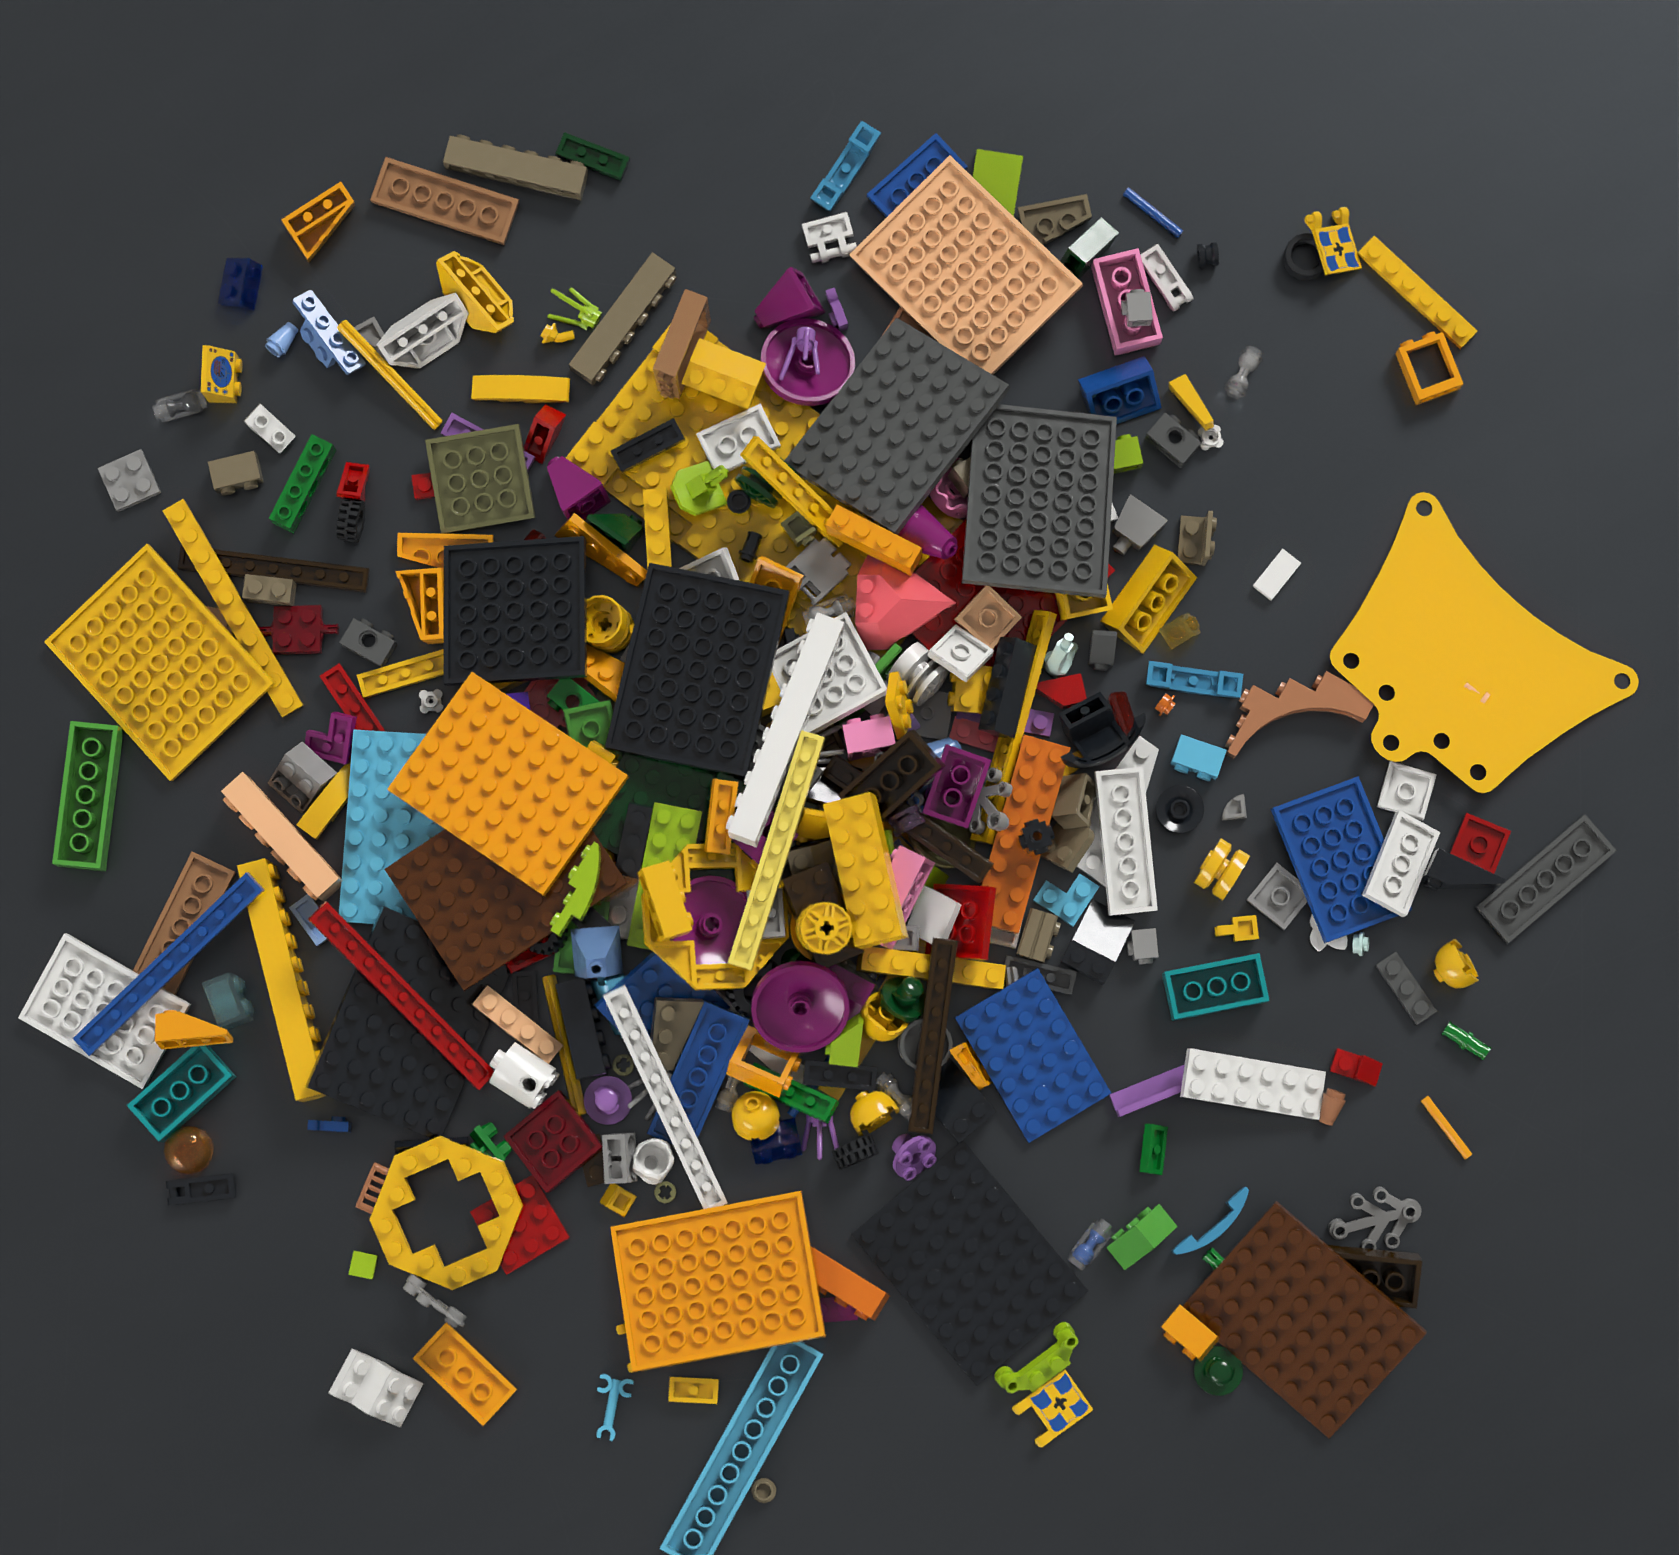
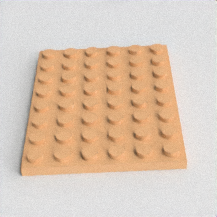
M950 155L849 254L935 341L992 375L1083 286V283Z

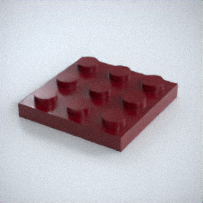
M561 1090L555 1092L503 1136L546 1193L554 1190L603 1149L602 1143Z

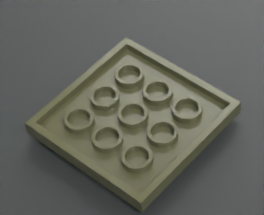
M520 424L425 440L441 534L535 518Z

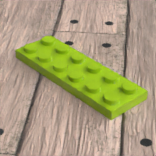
M654 802L642 868L668 860L671 863L687 844H696L702 811ZM639 880L627 946L651 950L644 944L641 895L644 892Z

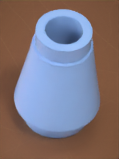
M287 322L267 339L266 349L276 357H280L282 354L285 355L298 332L296 326Z

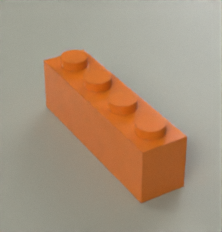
M811 1246L818 1292L825 1296L828 1292L836 1296L833 1301L846 1308L850 1305L856 1309L854 1314L865 1321L868 1318L875 1321L890 1295Z

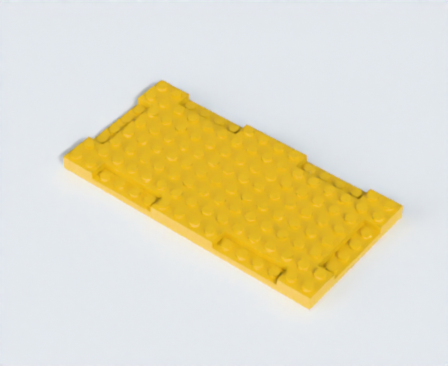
M668 327L654 344L650 354L599 419L592 423L566 456V459L600 480L608 494L644 521L643 490L667 488L670 540L696 560L727 547L739 580L750 583L759 557L763 556L786 567L807 547H804L802 544L797 548L781 526V522L797 512V510L784 497L781 499L775 497L778 501V505L775 508L768 507L763 503L761 504L750 497V508L742 514L733 513L728 508V505L696 516L679 508L670 488L675 473L678 470L708 461L696 433L747 410V408L686 385L680 399L675 397L673 399L665 398L660 395L656 386L653 366L668 332ZM707 331L704 340L729 349L719 341V338ZM762 375L750 408L761 403L781 444V447L774 450V452L785 460L820 414L810 406L791 403L778 396L768 386ZM674 418L685 441L621 473L611 454V450ZM749 463L729 471L728 477L719 483L726 500L731 492L743 490L735 482L734 478L737 474L744 475L741 471L743 466L754 469ZM800 477L833 510L836 505H839L864 518L860 513ZM928 496L921 504L950 533L963 522L959 518L946 515ZM817 530L815 538L820 542L824 536ZM748 531H753L763 536L756 552L757 559L753 560V563L740 560V554L738 553L739 550L743 549ZM845 542L842 543L840 548L835 547L836 551L832 556L835 557L840 552L851 563V566L846 570L849 575L816 606L811 604L812 600L802 590L798 591L785 627L788 629L794 628L795 634H799L801 637L808 633L806 628L810 620L811 611L817 609L827 610L833 608L837 602H840L843 612H847L857 631L855 624L857 576L867 557L866 553ZM922 553L923 556H922L920 562L918 563L916 569H917L930 555H926V554H923V553ZM805 586L814 597H817L815 594L812 593V591L807 586ZM835 614L829 617L835 618L839 615ZM903 637L895 643L901 646L907 637ZM888 650L868 651L877 654L881 659Z

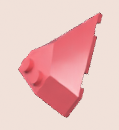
M867 554L857 576L855 614L857 632L867 650H888L895 642L903 637H907L937 617L938 613L956 604V602L944 595L917 573L913 572L912 576H909Z

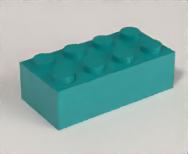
M1260 953L1162 973L1172 1021L1270 1001Z
M209 1045L194 1046L135 1097L127 1107L159 1142H165L236 1078V1075Z

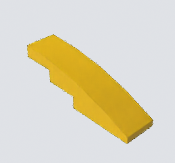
M526 375L473 376L471 399L475 401L497 400L499 402L522 401L526 404L569 402L570 379Z
M351 760L349 764H345L296 824L316 840L328 824L334 821L345 804L348 803Z

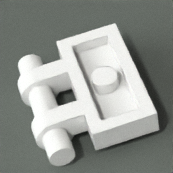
M847 212L802 224L807 247H818L819 252L810 254L812 263L820 261L822 263L829 262V259L842 256V258L847 257L857 247L855 242L846 244L845 241L846 238L853 237ZM838 241L839 247L826 250L825 244Z

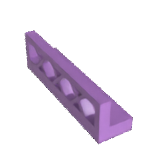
M1185 1064L1110 1094L1109 1096L1117 1116L1121 1117L1180 1093Z

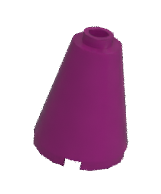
M920 505L898 534V536L922 547L923 554L941 559L952 557L958 548L957 539L923 505Z

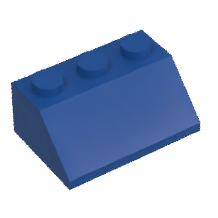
M1145 356L1078 379L1082 399L1088 414L1117 417L1116 424L1162 408L1154 372Z

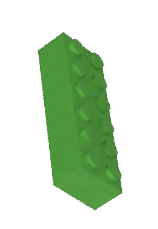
M70 721L52 864L58 867L106 871L124 732L117 725Z

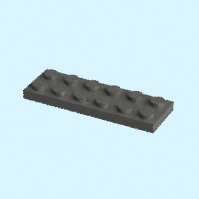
M1584 814L1475 908L1508 944L1617 850Z

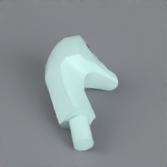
M1066 633L1056 643L1054 649L1045 655L1043 666L1045 671L1054 678L1067 675L1075 653L1078 650V644L1072 642L1074 636L1071 633Z

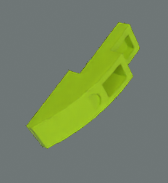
M596 842L592 846L587 845L581 854L583 860L579 867L575 865L568 875L570 881L568 884L576 890L574 893L571 891L568 893L563 901V904L566 905L561 914L557 912L550 922V925L553 926L551 931L560 937L573 917L580 921L584 919L594 898L601 863L600 846Z

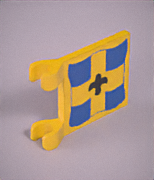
M1341 207L1339 210L1332 212V218L1337 223L1336 226L1322 228V215L1318 211L1313 212L1312 215L1305 216V223L1312 230L1325 276L1362 268L1349 226V210L1347 207Z
M1066 1369L1012 1407L1016 1415L1032 1407L1047 1428L1046 1432L1035 1439L1038 1447H1044L1059 1434L1093 1411V1408Z

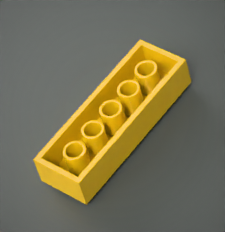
M868 792L823 804L847 914L850 916L852 924V936L855 947L865 949L908 938L876 795Z

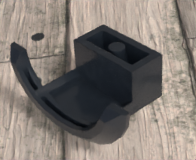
M1101 692L1058 713L1063 732L1082 757H1076L1072 752L1061 756L1064 764L1072 768H1089L1112 760L1136 741L1146 721L1145 713L1134 718L1133 726L1127 736L1115 721L1112 707Z

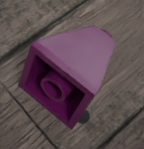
M790 267L755 309L756 315L753 317L760 328L770 329L790 320L812 318L823 315L826 312L804 274Z
M563 456L560 458L554 457L549 461L547 470L560 508L567 520L575 513L585 521L589 514H595L611 502L600 480Z

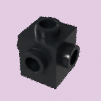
M1038 819L1024 823L1025 828L1020 830L1021 835L1018 836L1022 849H1027L1028 854L1034 852L1035 856L1048 852V847L1053 844L1052 839H1055L1051 825L1046 826L1045 821L1039 822ZM1040 832L1042 835L1041 840H1034L1033 833Z

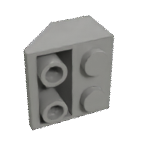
M301 742L284 755L268 784L303 815L337 772L305 743Z

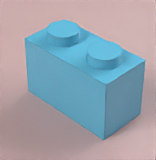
M1181 734L1170 765L1175 766L1174 770L1188 774V771L1197 773V778L1205 781L1216 780L1227 750Z

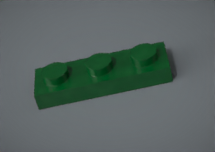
M565 132L555 153L557 157L570 162L577 161L583 163L584 167L620 181L630 161V157Z

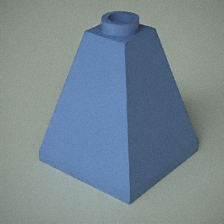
M619 925L571 929L575 977L597 978L623 973Z

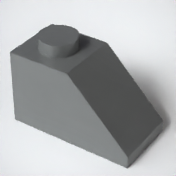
M1093 630L1090 636L1088 666H1094L1093 669L1098 671H1107L1108 667L1112 668L1117 632Z

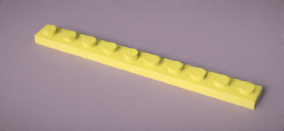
M802 730L800 732L728 963L731 965L753 970L825 741L823 736Z

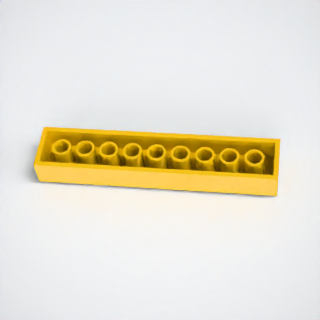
M266 858L237 865L240 878L249 872L264 889L247 908L295 1100L306 1102L325 1097L327 1095L305 1087L321 1051L318 1042H321L319 1029L313 1026L312 1019L315 1018V1012L312 1004L309 1005L306 996L309 995V988L307 982H303L300 973L304 972L301 959L297 958L294 949H298L295 935H291L288 926L292 925L289 912H286L283 907L286 898L283 889H280L277 880L280 879L277 865L274 866Z

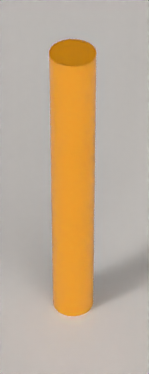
M1429 1096L1423 1098L1421 1103L1464 1159L1470 1157L1472 1152Z

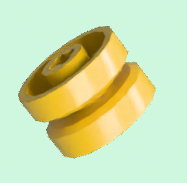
M1222 838L1206 856L1199 868L1201 870L1194 883L1205 889L1209 887L1214 878L1217 879L1212 889V894L1224 900L1246 865L1250 855L1239 849L1234 852L1230 860L1226 859L1232 846Z

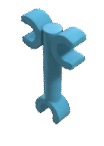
M601 1374L600 1378L606 1379L608 1386L606 1388L598 1387L597 1391L606 1393L610 1390L603 1426L598 1429L597 1438H601L603 1430H609L611 1433L610 1441H613L616 1435L613 1422L619 1393L623 1397H631L632 1393L625 1392L623 1386L626 1383L634 1384V1381L628 1378L624 1380L612 1379L608 1374Z

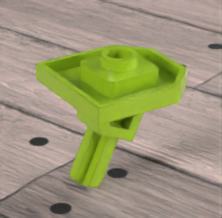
M705 461L678 470L675 473L670 488L679 508L696 516L726 506L727 500L719 483L728 477V469H725L723 465L712 469L710 462Z

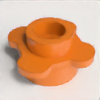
M1165 694L1154 708L1160 712V717L1163 713L1168 715L1176 703L1173 702L1174 695L1170 697L1168 694Z

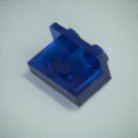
M227 258L218 304L223 306H242L249 310H254L263 266L249 258Z
M795 1118L779 1121L778 1129L766 1139L751 1138L750 1143L755 1164H769L772 1161L785 1158L792 1159L803 1154Z

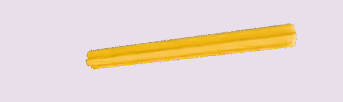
M343 320L337 326L338 331L432 429L435 430L442 424V419L347 320Z
M553 974L542 977L555 1039L563 1045L559 1050V1056L570 1103L581 1116L586 1114L584 1097L580 1081L577 1080L555 985L558 984L557 978Z

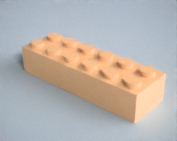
M242 772L221 791L226 796L222 800L236 813L238 811L241 813L239 819L251 830L255 828L257 831L255 834L256 838L267 848L271 846L274 849L270 853L279 863L289 866L287 872L299 883L303 881L305 884L303 889L315 901L320 899L325 902L341 887L342 878L249 776Z

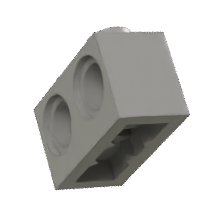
M635 1132L602 1135L605 1184L638 1181V1175L632 1170L633 1154L636 1149Z

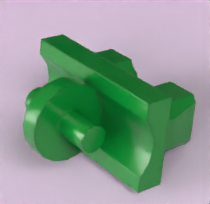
M492 1122L482 1127L478 1125L469 1134L474 1140L469 1147L493 1158L505 1161L507 1155L512 1151V1147L505 1140L497 1146L491 1141V1138L498 1133L497 1128Z

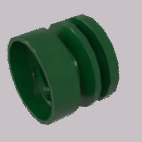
M784 461L798 475L797 471ZM743 466L741 471L744 475L737 474L734 478L735 482L755 501L775 508L778 505L775 497L781 499L783 496L755 469Z

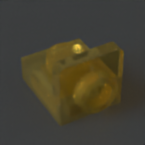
M1189 613L1179 616L1159 629L1171 650L1201 633L1198 629L1200 625L1197 619Z

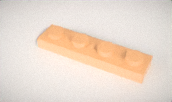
M488 985L472 1004V1006L548 1064L563 1047L559 1041Z

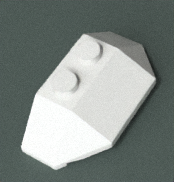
M456 293L432 299L393 324L376 345L389 365L420 369L460 342L469 312Z

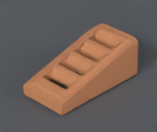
M376 1162L373 1163L355 1206L356 1208L372 1214L374 1207L363 1202L365 1198L375 1203L377 1202L378 1198L367 1193L370 1189L380 1194L381 1189L371 1184L375 1181L383 1185L385 1180L376 1177V1173L379 1172L387 1176L388 1167Z

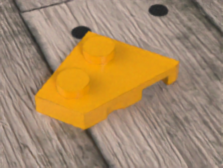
M968 1041L949 1050L978 1090L992 1084L990 1077Z

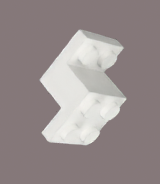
M351 1349L329 1393L334 1397L353 1404L370 1416L401 1427L424 1383L399 1372L381 1360Z

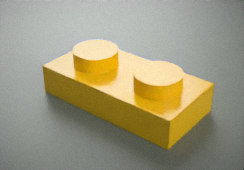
M670 1376L668 1401L718 1404L719 1379Z

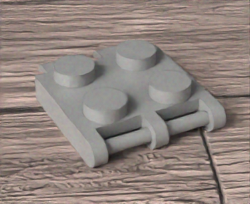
M826 537L820 542L815 539L786 566L804 575L799 591L802 590L812 600L811 604L813 606H816L849 575L846 570L851 566V563L840 552L835 557L832 556L836 548ZM805 586H807L812 591V593L815 594L817 597H814Z

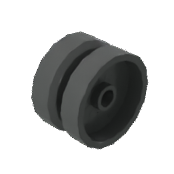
M922 1017L909 1023L897 1039L900 1057L914 1069H916ZM947 1028L942 1065L949 1059L951 1055L949 1050L953 1046L951 1034Z

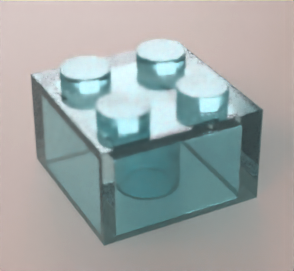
M228 972L202 983L219 1027L231 1030L254 1021L252 1014H255V1010L251 1001H247L243 992L247 991L242 978Z

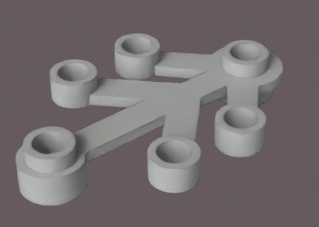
M993 767L990 768L984 781L988 780L995 784L1000 782L1002 778L1001 770ZM1002 781L998 785L982 787L969 824L970 832L980 835L985 829V823L981 821L982 807L988 814L987 826L990 829L1002 831L1008 827L1009 818L1005 813L998 811L988 797L995 795L1005 798L1009 797L1013 789L1011 784Z
M1377 1187L1373 1190V1198L1378 1203L1386 1202L1395 1208L1394 1210L1384 1211L1365 1200L1361 1194L1354 1193L1349 1198L1350 1205L1354 1209H1362L1372 1216L1346 1223L1339 1218L1333 1219L1328 1225V1232L1334 1239L1342 1240L1349 1232L1374 1226L1367 1239L1361 1242L1360 1248H1365L1366 1244L1371 1243V1249H1376V1242L1390 1221L1397 1220L1391 1233H1387L1384 1236L1386 1246L1394 1249L1399 1246V1236L1407 1223H1413L1419 1219L1421 1206L1414 1199L1408 1198L1401 1201L1389 1194L1385 1188ZM1383 1191L1385 1193L1384 1197L1377 1198L1378 1192ZM1361 1198L1360 1204L1354 1205V1199ZM1408 1208H1413L1411 1215H1406ZM1338 1227H1343L1341 1234H1336ZM1389 1238H1396L1393 1244H1388Z
M414 1274L409 1275L403 1287L405 1291L413 1296L418 1293L419 1295L416 1298L418 1302L427 1308L430 1304L433 1305L436 1310L446 1315L444 1320L454 1328L458 1325L461 1327L465 1325L464 1321L467 1317L452 1306L449 1308L439 1299L433 1298L424 1290L427 1285L424 1280Z

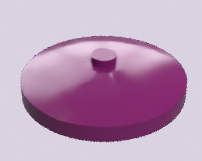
M801 318L779 325L766 338L760 356V361L766 363L762 375L768 386L781 398L804 406H816L831 402L855 369L854 352L847 338L832 325L816 319ZM801 327L814 329L816 332L815 340L818 341L817 351L820 374L816 375L812 349L808 351V359L804 361L803 352L796 347L784 379L780 380L779 376L791 347L792 338L797 335V330Z
M703 876L690 881L691 892L685 894L686 902L684 903L686 912H690L693 918V930L686 935L670 939V941L694 940L696 965L728 963L746 907L747 892H736V883L724 877Z
M808 961L788 962L770 970L758 982L751 1001L752 1019L759 1034L768 1043L781 1050L797 1053L818 1050L834 1041L843 1031L849 1016L848 993L841 979L825 966Z

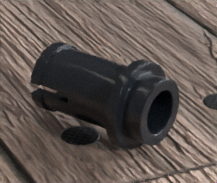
M748 531L743 549L739 550L738 553L740 554V560L753 563V560L757 559L756 552L763 536L756 532Z

